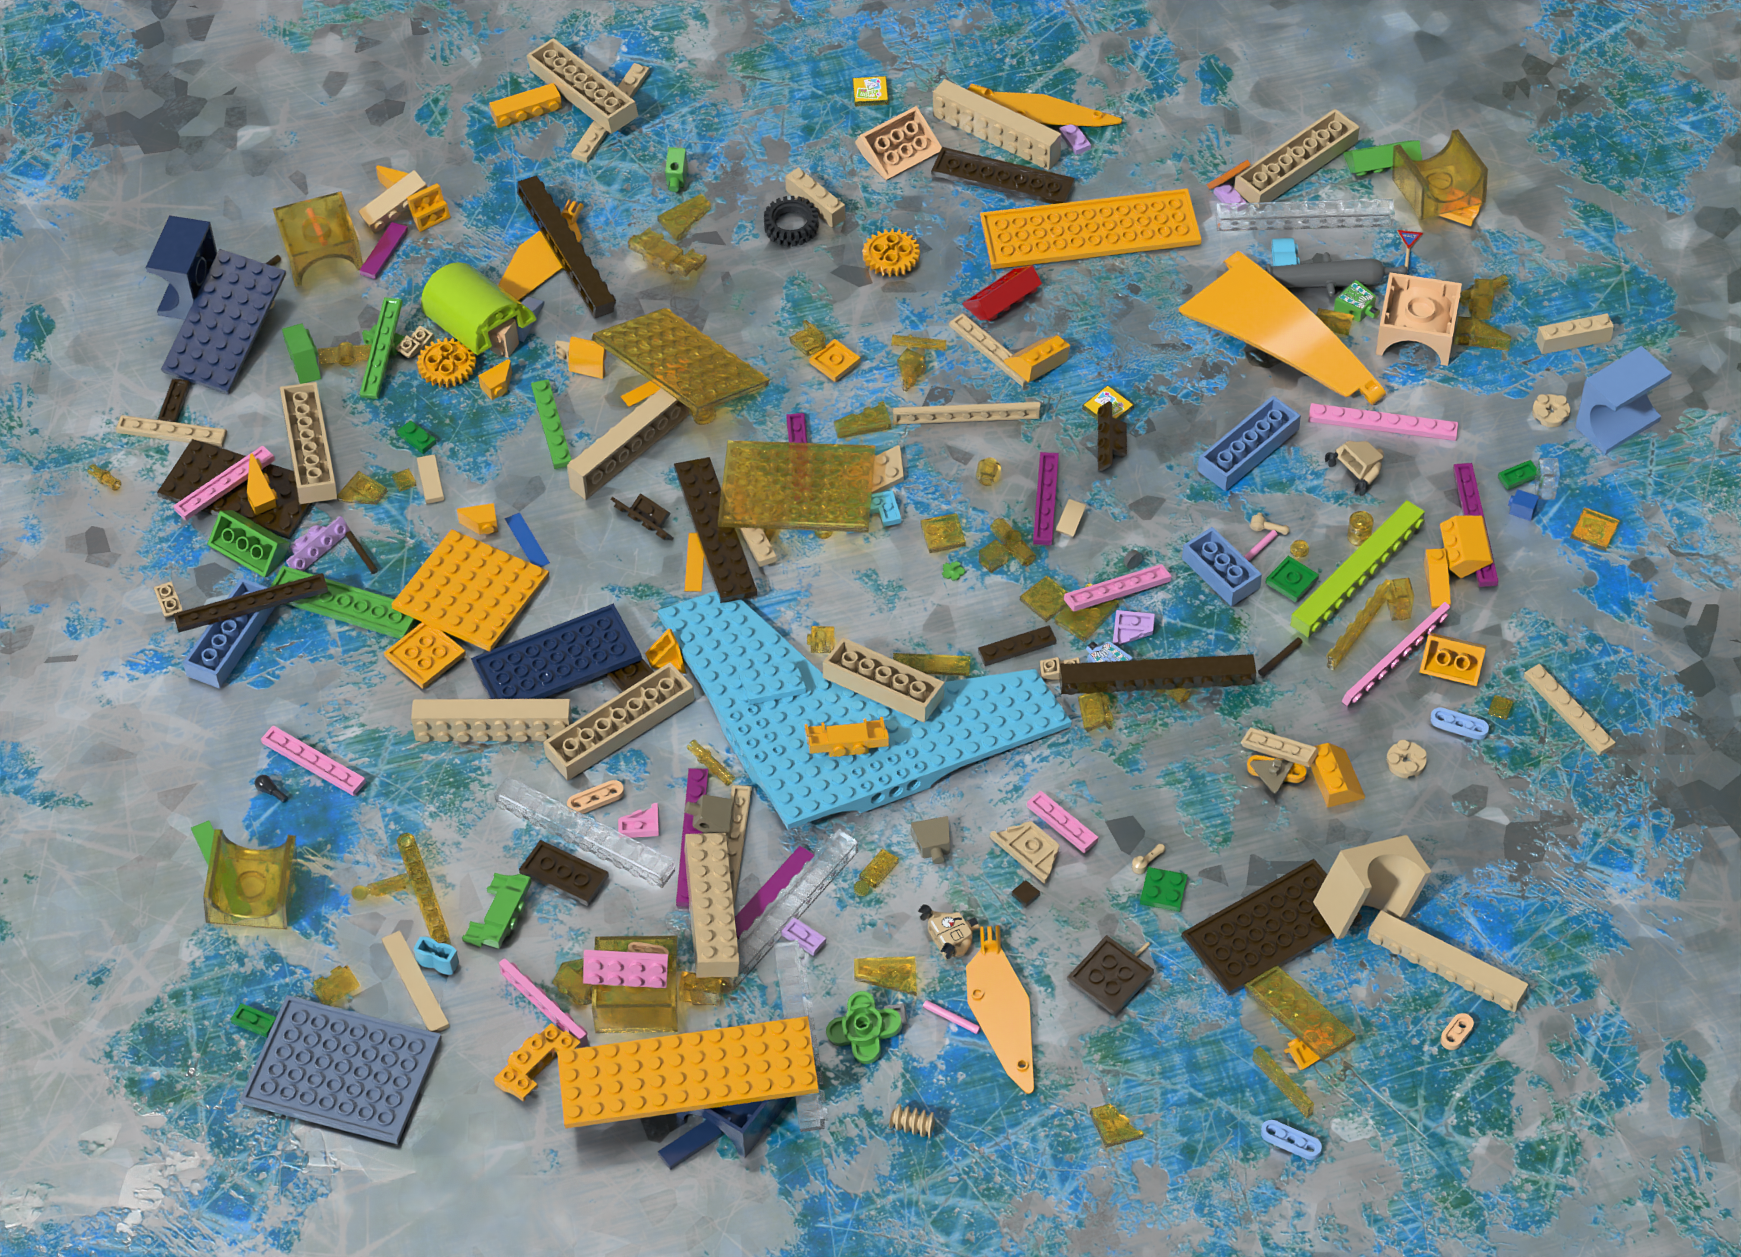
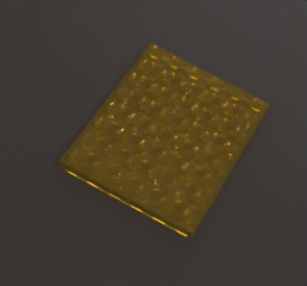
M662 308L595 332L592 336L594 342L696 413L766 387L770 381L763 373L752 368L750 364L739 359L735 354L726 350L722 345L717 344L709 336L704 335L696 327L691 326L683 318L678 317L667 308Z
M728 440L718 527L869 532L875 445Z

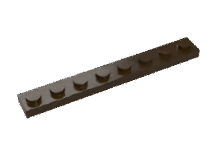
M321 573L177 612L173 615L178 633L323 594L328 592V587L324 575Z

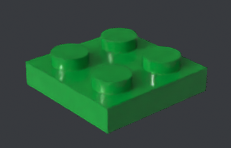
M1288 555L1266 578L1265 583L1294 602H1297L1319 579V574Z
M1148 867L1140 904L1180 912L1188 874Z

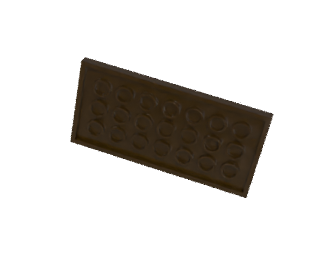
M192 439L157 491V495L159 498L178 503L246 456ZM269 464L261 469L263 474H267L270 481L268 485L277 494L278 499H276L275 508L255 515L248 501L247 479L201 510L218 516L220 511L233 510L277 536L291 539L313 502L299 503L294 471Z
M1312 859L1183 931L1181 937L1226 994L1230 996L1335 936L1313 903L1327 877V873L1315 859ZM1359 912L1351 926L1362 920V915Z

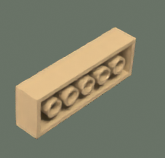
M845 638L839 641L823 661V678L924 723L944 698L945 682Z

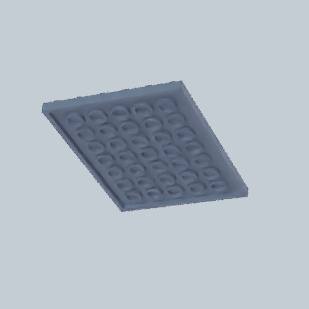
M286 995L243 1091L240 1102L244 1105L398 1144L442 1037L439 1033Z

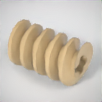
M899 1104L892 1111L889 1129H892L895 1125L897 1131H900L903 1127L904 1132L908 1133L912 1128L913 1135H917L920 1130L921 1137H925L928 1133V1138L931 1139L935 1126L934 1112H931L929 1117H926V1110H923L918 1115L917 1108L910 1113L909 1106L902 1111L901 1104Z

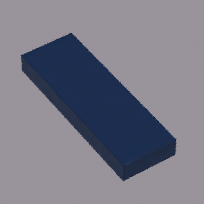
M705 1120L659 1150L658 1155L671 1170L722 1137V1132L716 1125Z

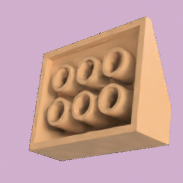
M917 106L861 134L855 141L863 157L885 181L938 154L942 148Z

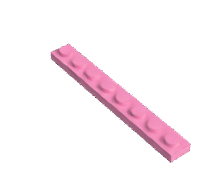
M1311 403L1308 421L1456 441L1458 422L1314 403Z
M1444 602L1348 690L1342 702L1346 706L1352 702L1356 703L1363 696L1362 692L1365 690L1368 692L1375 685L1374 681L1376 679L1381 680L1387 674L1386 670L1389 667L1393 669L1399 663L1401 656L1405 658L1412 651L1411 647L1414 644L1418 646L1424 640L1423 636L1426 633L1429 635L1430 632L1432 633L1436 629L1438 622L1442 624L1449 616L1447 612L1450 606Z

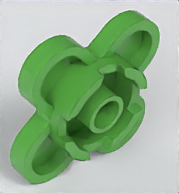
M858 991L853 993L848 999V1013L846 1016L834 1018L828 1023L826 1035L835 1046L852 1045V1052L856 1060L862 1064H871L880 1057V1040L897 1035L902 1028V1019L899 1013L893 1009L877 1010L873 996L866 991Z

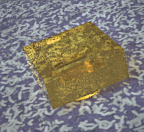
M409 468L392 474V479L399 492L417 486L416 480Z
M1494 695L1488 714L1507 720L1513 701Z

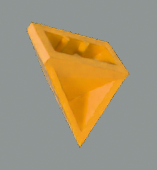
M668 629L645 654L652 668L660 669L671 662L680 673L686 674L678 642L672 629Z

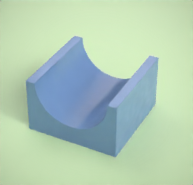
M1642 346L1638 347L1585 379L1575 427L1606 455L1661 420V415L1651 404L1647 392L1670 379L1672 373Z

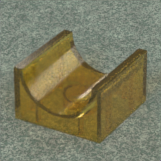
M1459 129L1452 130L1447 145L1438 154L1426 160H1411L1400 144L1393 147L1392 180L1421 220L1486 203L1488 168Z
M342 191L273 208L279 240L295 287L302 285L303 275L309 267L324 259L343 258L352 262L357 271L360 270L363 261L359 240Z
M215 829L203 895L206 923L287 930L297 867L296 835H288L286 842L279 847L256 850L233 843L225 836L222 829Z
M595 937L594 950L627 952L630 943L642 942L663 946L669 951L666 988L593 984L592 1014L595 1033L678 1032L677 972L678 968H680L678 937Z

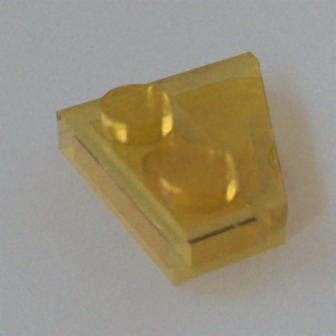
M358 471L337 494V500L339 502L377 505L388 491L386 487Z
M1111 1104L1091 1108L1090 1115L1105 1148L1143 1138V1131L1141 1129L1137 1131L1129 1124L1130 1120L1121 1115Z

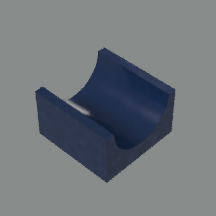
M169 215L145 267L147 273L155 274L169 282L157 309L158 316L186 319L218 253L210 222Z
M794 1096L679 1112L676 1114L683 1121L688 1114L698 1115L710 1121L730 1138L738 1154L745 1158Z

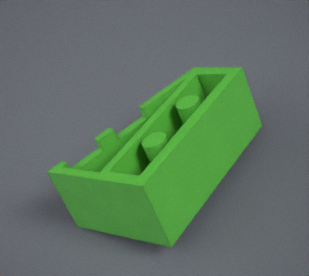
M303 323L283 328L282 333L290 358L295 365L294 369L297 372L299 383L304 384L321 379L316 360L319 354L309 329H305Z

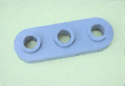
M1436 708L1431 713L1430 721L1437 728L1477 740L1484 739L1488 734L1489 726L1484 720L1445 708Z
M1268 1120L1263 1123L1261 1136L1265 1141L1308 1160H1314L1320 1156L1322 1145L1318 1139L1275 1120ZM1288 1140H1292L1294 1143H1288Z

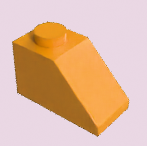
M507 359L478 376L480 388L491 400L507 393L512 376L511 361Z
M494 503L457 508L458 520L463 526L479 535L498 532Z

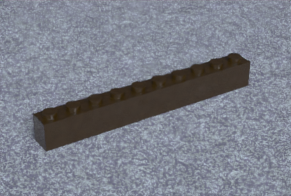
M537 175L518 181V196L594 319L613 313L614 305L616 304L614 295L608 291L606 282L600 278L598 269L594 268L591 258L585 254L583 245L577 241L575 232L570 230L567 220L562 217L561 211L554 204L551 194L547 193L544 183L539 180Z
M1254 654L1060 664L1059 682L1061 694L1074 695L1079 693L1093 694L1118 691L1132 692L1137 690L1190 689L1195 687L1248 686L1255 684L1257 672Z

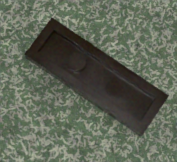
M172 378L157 420L178 422L191 385L189 380Z

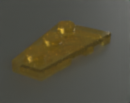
M884 400L878 402V406L864 408L863 412L857 415L852 413L834 421V429L838 439L892 429Z

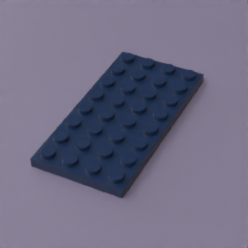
M219 249L161 371L229 395L286 276V270Z
M613 603L475 656L471 660L490 699H542L640 661L642 656Z

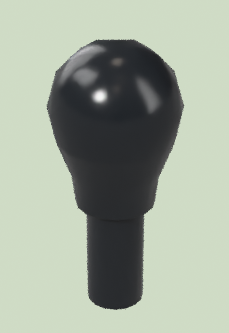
M259 775L255 779L254 784L258 791L273 795L283 803L287 801L288 796L277 789V786L269 776Z

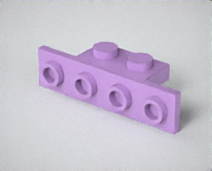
M339 516L327 527L312 526L303 537L296 539L294 544L289 547L294 555L286 560L288 566L304 571L350 531L343 517Z

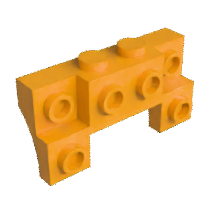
M883 717L875 721H867L865 718L863 723L826 726V729L824 722L821 723V726L808 727V724H805V735L810 754L829 752V757L861 755L869 753V748L889 746L888 732L885 728Z
M551 1023L540 1034L535 1033L532 1037L527 1038L521 1048L511 1053L507 1060L508 1065L494 1077V1083L502 1091L511 1093L524 1102L526 1100L525 1097L532 1090L538 1088V1084L533 1079L556 1057L555 1052L580 1048L581 1042L566 1030L562 1032Z

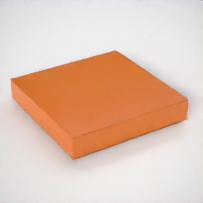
M1247 159L1206 185L1209 189H1213L1242 172L1251 164Z

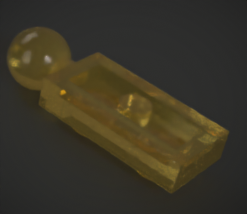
M882 848L859 874V881L853 887L855 894L858 896L867 895L870 889L869 885L876 889L899 863V858Z
M403 873L367 884V887L357 885L352 889L351 895L354 900L362 901L369 894L380 897L386 895L387 891L390 890L401 891L407 885H410L407 874Z

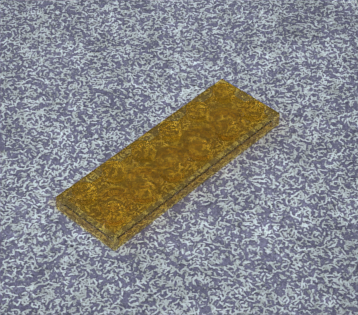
M1278 965L1245 984V991L1322 1060H1325L1356 1040V1034Z

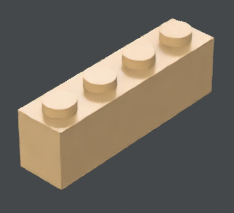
M800 168L785 176L786 191L795 196L796 199H798V196L802 197V202L805 198L809 200V203L812 202L814 207L817 208L818 217L833 228L845 220V204Z
M413 170L358 212L373 233L382 230L390 221L397 219L402 212L410 209L406 197L427 188V185L417 172Z
M1608 313L1538 327L1536 343L1541 354L1608 342L1611 341L1614 326Z

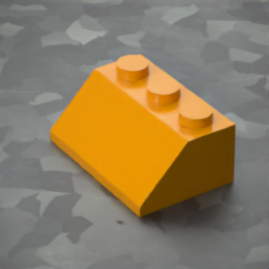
M1058 335L1042 338L1004 359V363L1029 383L1065 363L1068 359L1070 344Z
M1454 516L1440 523L1448 566L1457 576L1463 578L1493 563L1483 516Z
M1430 632L1419 673L1477 686L1487 646Z
M1331 743L1313 746L1317 747L1319 753L1310 767L1327 808L1365 799L1364 792L1346 750Z

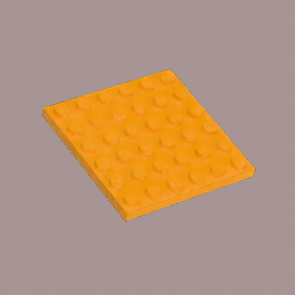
M451 529L392 602V609L487 651H491L549 577V571Z

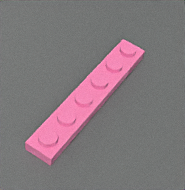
M263 445L252 452L255 459L258 458L260 460L262 469L275 461L274 455ZM250 454L175 504L174 510L186 521L247 480Z
M1160 564L1066 593L1064 600L1074 612L1171 582L1172 576Z
M272 726L261 738L262 744L352 796H355L366 783L364 777L275 726Z
M505 958L499 962L500 973L563 1032L566 1030L581 1042L580 1048L588 1045V1033L584 1027L576 1025L570 1014L567 1012L563 1013L556 1001L549 1000L542 988L535 987L529 976L520 973L515 963H510Z

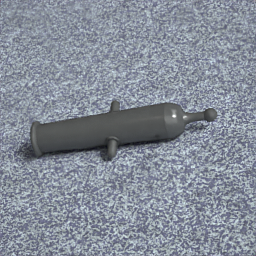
M1325 252L1323 254V262L1278 266L1266 264L1265 271L1285 288L1326 287L1329 296H1334V287H1348L1355 280L1359 281L1363 286H1374L1382 282L1383 277L1389 275L1390 272L1406 275L1408 269L1405 265L1393 268L1384 267L1382 262L1373 258L1331 261L1330 254Z

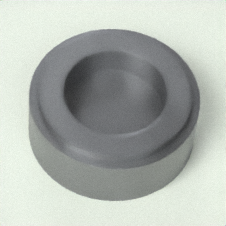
M1132 550L1126 554L1123 563L1128 569H1134L1141 563L1142 555L1137 550Z

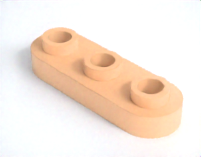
M611 780L575 794L567 801L568 811L573 815H581L615 802L624 795L623 785L617 780Z

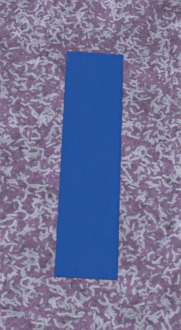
M520 512L505 518L529 561L538 567L549 564V560Z

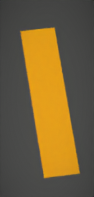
M678 366L620 397L630 407L655 394L663 385L671 380L676 383L689 375L681 366Z
M689 533L684 591H702L704 554L696 533Z

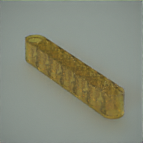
M403 833L397 838L399 854L429 938L434 939L437 943L451 945L448 929L415 838L410 833Z

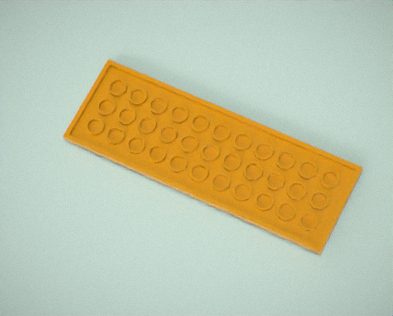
M1188 188L980 213L991 269L1201 245V236Z
M808 1016L557 1051L565 1129L819 1093Z

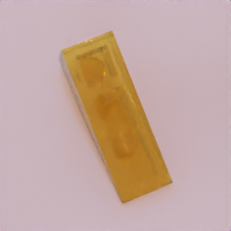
M1458 316L1454 344L1509 351L1510 335L1477 318Z

